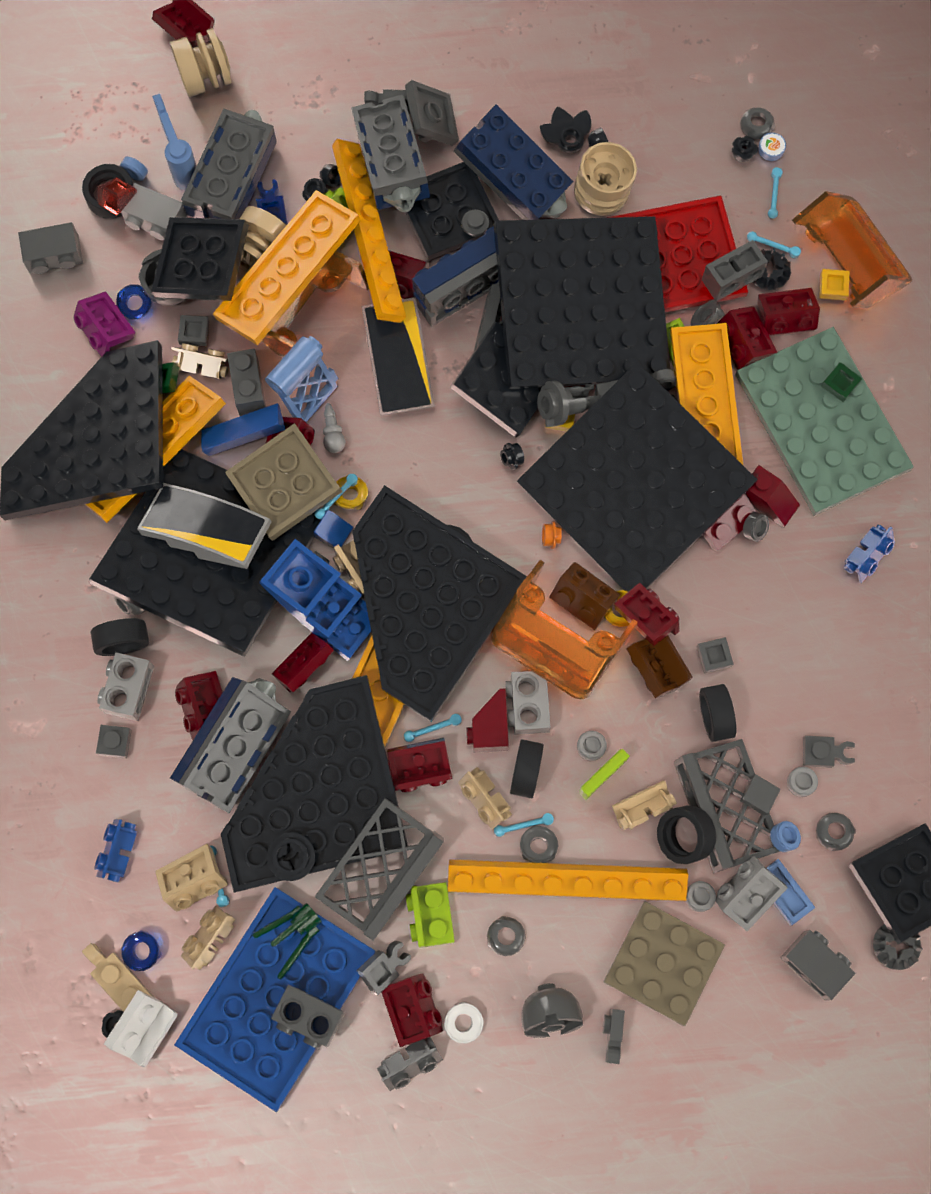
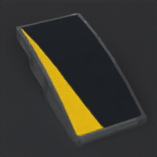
M416 297L402 299L406 318L401 323L378 320L373 304L361 306L380 416L435 407Z

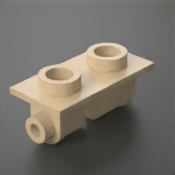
M182 343L181 348L172 347V350L179 351L178 356H174L172 362L179 367V371L197 374L198 364H202L201 375L217 379L227 377L228 367L224 366V364L228 362V358L224 357L225 352L208 349V353L198 351V346Z
M477 767L471 772L468 771L458 782L463 795L473 803L478 810L480 819L485 824H488L491 830L512 816V813L509 811L511 807L500 792L492 797L488 794V792L495 788V785L484 770L481 771Z
M663 780L612 805L620 829L623 828L625 830L629 828L632 830L633 827L649 820V814L652 813L655 817L667 810L673 809L672 806L677 803L673 794H669L666 782Z

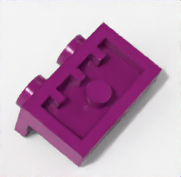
M106 291L77 302L74 322L79 329H82L89 339L91 347L97 350L101 357L110 350V347L134 338V329Z

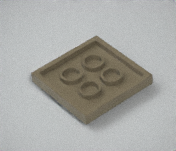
M295 423L225 472L250 510L271 520L266 533L272 541L343 492Z
M644 901L603 982L678 1024L686 1026L725 944Z

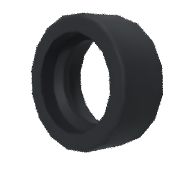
M102 164L94 167L87 173L83 180L82 192L88 207L95 215L106 219H115L122 216L120 209L133 186V181L130 174L123 167L115 164ZM118 180L124 184L125 191L123 195L114 202L101 203L94 197L95 189L102 182Z
M126 618L108 621L93 627L90 631L93 651L96 655L115 656V652L120 654L133 653L147 647L149 644L146 623L142 619Z
M725 684L701 688L699 693L701 713L711 742L735 738V712Z
M520 740L510 794L533 798L544 744Z
M686 805L671 809L660 818L657 827V840L661 851L668 859L677 864L686 865L709 856L716 843V829L712 819L704 810L697 806ZM682 817L689 819L697 832V845L692 852L684 850L676 837V825Z

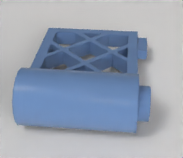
M159 93L152 97L169 142L164 151L175 185L181 190H186L197 165L189 143L177 139Z
M302 336L265 378L267 384L278 393L294 418H302L305 422L312 417L338 387L336 384L338 380L336 373L330 367L327 369L321 358L323 356L321 351L322 345L312 336H309V338ZM316 366L314 377L309 378L310 372ZM326 382L327 384L319 392L320 384ZM307 385H311L309 395H305ZM298 387L296 397L290 398L289 396ZM307 402L306 408L301 413L303 403Z

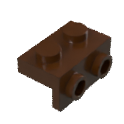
M574 562L560 577L549 598L595 631L620 594L581 565Z
M668 635L655 646L644 639L626 648L631 656L632 663L638 668L645 680L647 689L655 698L674 692L693 678Z

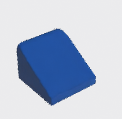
M327 510L316 527L314 536L332 548L338 544L342 547L354 527L334 512Z

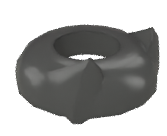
M751 108L741 118V130L746 136L753 139H761L765 134L774 131V117L764 108ZM755 116L762 117L765 120V124L755 126L751 122V118Z
M710 300L700 306L692 316L691 326L715 324L717 320L725 316L720 304L715 300Z
M828 813L823 816L816 827V835L819 842L830 851H839L847 848L856 834V829L850 819L839 813ZM831 823H839L844 828V836L841 839H834L829 835L828 827Z
M535 826L526 830L520 841L523 859L529 860L532 863L553 861L558 849V840L555 834L550 829L542 826ZM535 839H541L546 842L547 850L541 854L534 853L530 847L531 842Z
M501 916L490 925L487 933L488 946L495 953L502 956H512L519 952L524 946L526 938L525 930L521 923L514 918ZM504 927L511 928L515 933V940L510 945H503L498 940V932Z

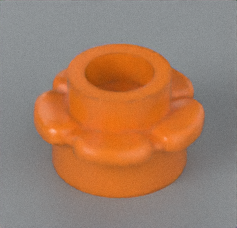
M552 521L551 524H543L542 545L554 549L556 544H561L562 531L561 527H556V523Z

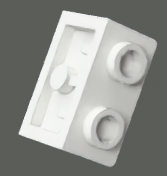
M138 990L104 1045L110 1050L132 1059L139 1066L146 1067L178 1014L162 1001Z

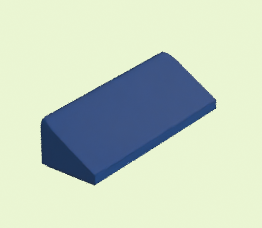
M276 403L203 429L201 437L202 452L212 456L286 430L279 404Z

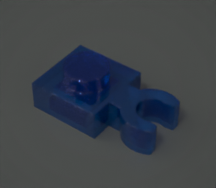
M275 179L272 180L273 187L270 190L263 189L262 181L258 182V191L262 199H256L257 207L271 213L287 225L283 195L278 196L279 187Z

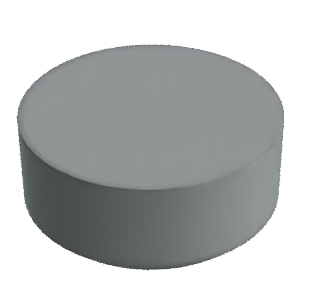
M597 731L583 733L577 742L579 755L588 761L600 759L607 747L604 736Z
M798 767L788 775L787 786L795 796L806 797L816 790L818 778L812 769Z
M694 882L687 888L686 904L690 909L696 912H704L714 905L716 893L714 888L707 882Z

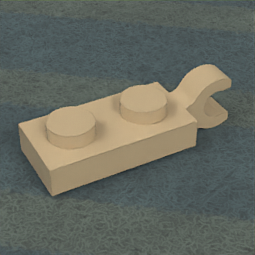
M90 943L82 951L86 958L96 966L90 975L123 1012L138 990L154 997L116 953L113 952L106 957L95 943Z

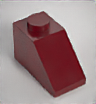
M758 465L752 473L758 481L745 494L756 510L784 528L800 504L780 478Z
M506 688L499 689L472 718V727H466L467 745H473V753L508 751Z

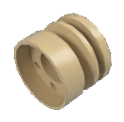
M213 28L206 30L209 43L206 44L201 33H196L198 46L194 48L187 37L170 42L175 62L189 98L205 93L204 79L209 78L215 89L219 88L217 75H221L225 86L231 84L229 60L224 46Z
M611 142L597 143L585 152L574 184L575 198L582 208L589 213L600 216L612 215L621 210L627 202L637 173L636 162L632 154L623 146Z
M253 206L247 207L240 219L246 220L249 224L239 266L245 272L250 270L286 227V224L276 216Z

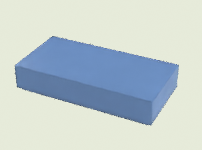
M779 859L766 867L788 887L773 904L790 926L816 908Z

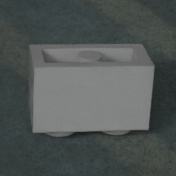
M136 183L133 184L120 209L127 226L134 230H145L158 240H164L169 217H187L182 202Z

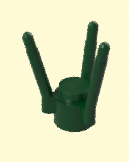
M307 903L301 908L299 906L295 907L288 914L253 933V937L258 938L291 920L290 923L292 925L270 943L272 947H275L295 930L301 935L307 932L277 975L278 979H282L311 938L319 932L316 926L322 920Z

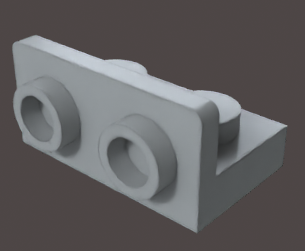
M753 856L739 867L737 874L728 883L721 886L715 901L726 915L748 931L788 887L763 866L759 859Z

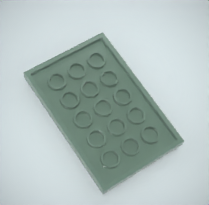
M834 327L737 370L735 375L813 516L903 475L914 468ZM839 362L862 378L844 402L821 386Z

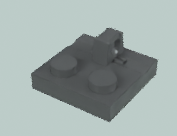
M414 80L408 82L405 85L407 102L412 118L413 131L418 134V139L423 142L433 139L451 146L457 143L459 138L450 94Z

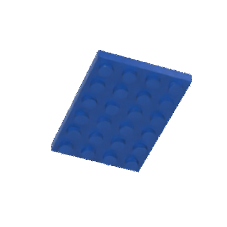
M276 887L270 893L174 1046L273 1111L278 1112L316 1048L303 1042L304 1035L296 1031L293 1032L292 1036L275 1028L278 1022L271 1019L288 984L341 1010L361 977L356 970L374 955L376 951L318 915L322 920L316 926L319 932L311 938L282 979H278L277 975L307 932L301 935L295 930L278 945L272 947L270 943L292 925L290 923L291 920L258 938L253 937L254 932L288 914L295 907L299 906L301 908L303 904ZM292 1002L286 1007L288 1019L295 1021L301 1016L302 1010L298 1003ZM318 1016L314 1020V1031L320 1035L328 1031L329 1022L324 1016Z

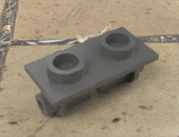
M431 1037L414 1042L405 1049L410 1057L407 1060H404L399 1051L381 1062L382 1065L377 1069L389 1091L405 1087L413 1077L420 1073L432 1071L443 1060Z

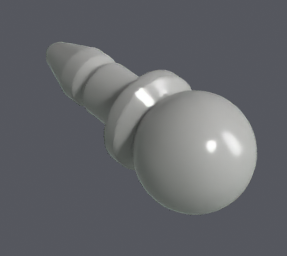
M327 403L324 411L326 427L323 429V434L325 435L323 444L327 451L338 453L343 450L346 441L342 434V427L337 425L335 411L331 404Z

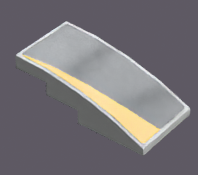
M163 483V488L159 489L137 529L143 536L166 540L170 547L192 551L199 559L247 569L271 524V520L220 498Z

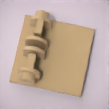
M217 906L213 910L209 909L203 915L199 923L201 925L195 936H189L182 947L183 953L181 957L192 969L196 967L201 970L203 966L207 967L215 955L208 948L210 947L218 951V948L212 942L214 939L221 944L224 942L217 935L219 934L226 939L234 927L232 923L235 921V918L223 912Z

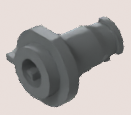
M558 381L546 382L542 386L537 399L539 413L545 419V427L563 425L568 415L579 414L589 410L600 399V395L588 397L589 391L594 389V384H586L585 387L573 386L564 388Z

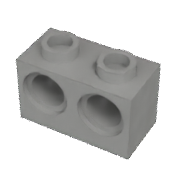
M115 652L114 659L109 660L106 668V676L108 677L106 686L100 689L98 695L99 709L106 714L139 721L154 665L149 660ZM129 666L134 667L135 672L130 678H122V672L125 668ZM126 694V702L122 706H114L116 696Z
M546 670L511 672V681H506V698H512L513 709L507 710L508 727H514V735L549 733L550 714ZM528 682L533 685L535 691L532 694L525 695L519 691L518 686L521 683ZM524 711H532L537 719L535 722L527 724L521 720L520 715Z

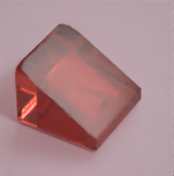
M116 177L97 187L98 204L117 215L137 193V189Z

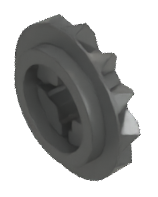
M884 924L877 930L874 936L873 948L875 955L883 965L890 969H908L919 961L920 953L923 950L920 941L921 936L917 934L902 942L909 946V948L900 950L897 957L896 948L886 944V942L889 943L895 941V939Z

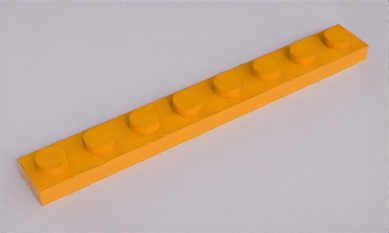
M336 139L332 144L347 206L348 209L357 213L361 220L354 228V233L376 317L378 320L401 323L406 318V313L360 144Z
M449 859L448 892L686 901L688 870L685 868Z

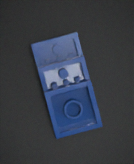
M295 539L259 583L301 624L328 643L345 660L349 661L372 632L366 602L361 599L362 594L340 578V572Z

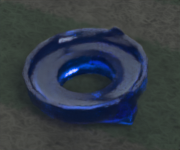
M130 284L123 287L117 293L116 305L124 317L140 319L149 313L152 300L143 291L142 286ZM139 296L142 299V306L138 310L128 308L127 302L130 297Z
M141 930L129 935L122 946L124 963L135 971H145L152 968L162 956L157 939L147 931ZM140 942L146 943L150 950L149 956L145 960L139 959L135 953V948Z

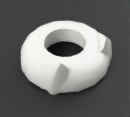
M460 1002L448 1011L443 1025L444 1030L452 1040L458 1043L467 1044L480 1036L483 1029L482 1014L475 1006L466 1002ZM460 1014H467L471 1018V1026L466 1031H459L455 1027V1019Z

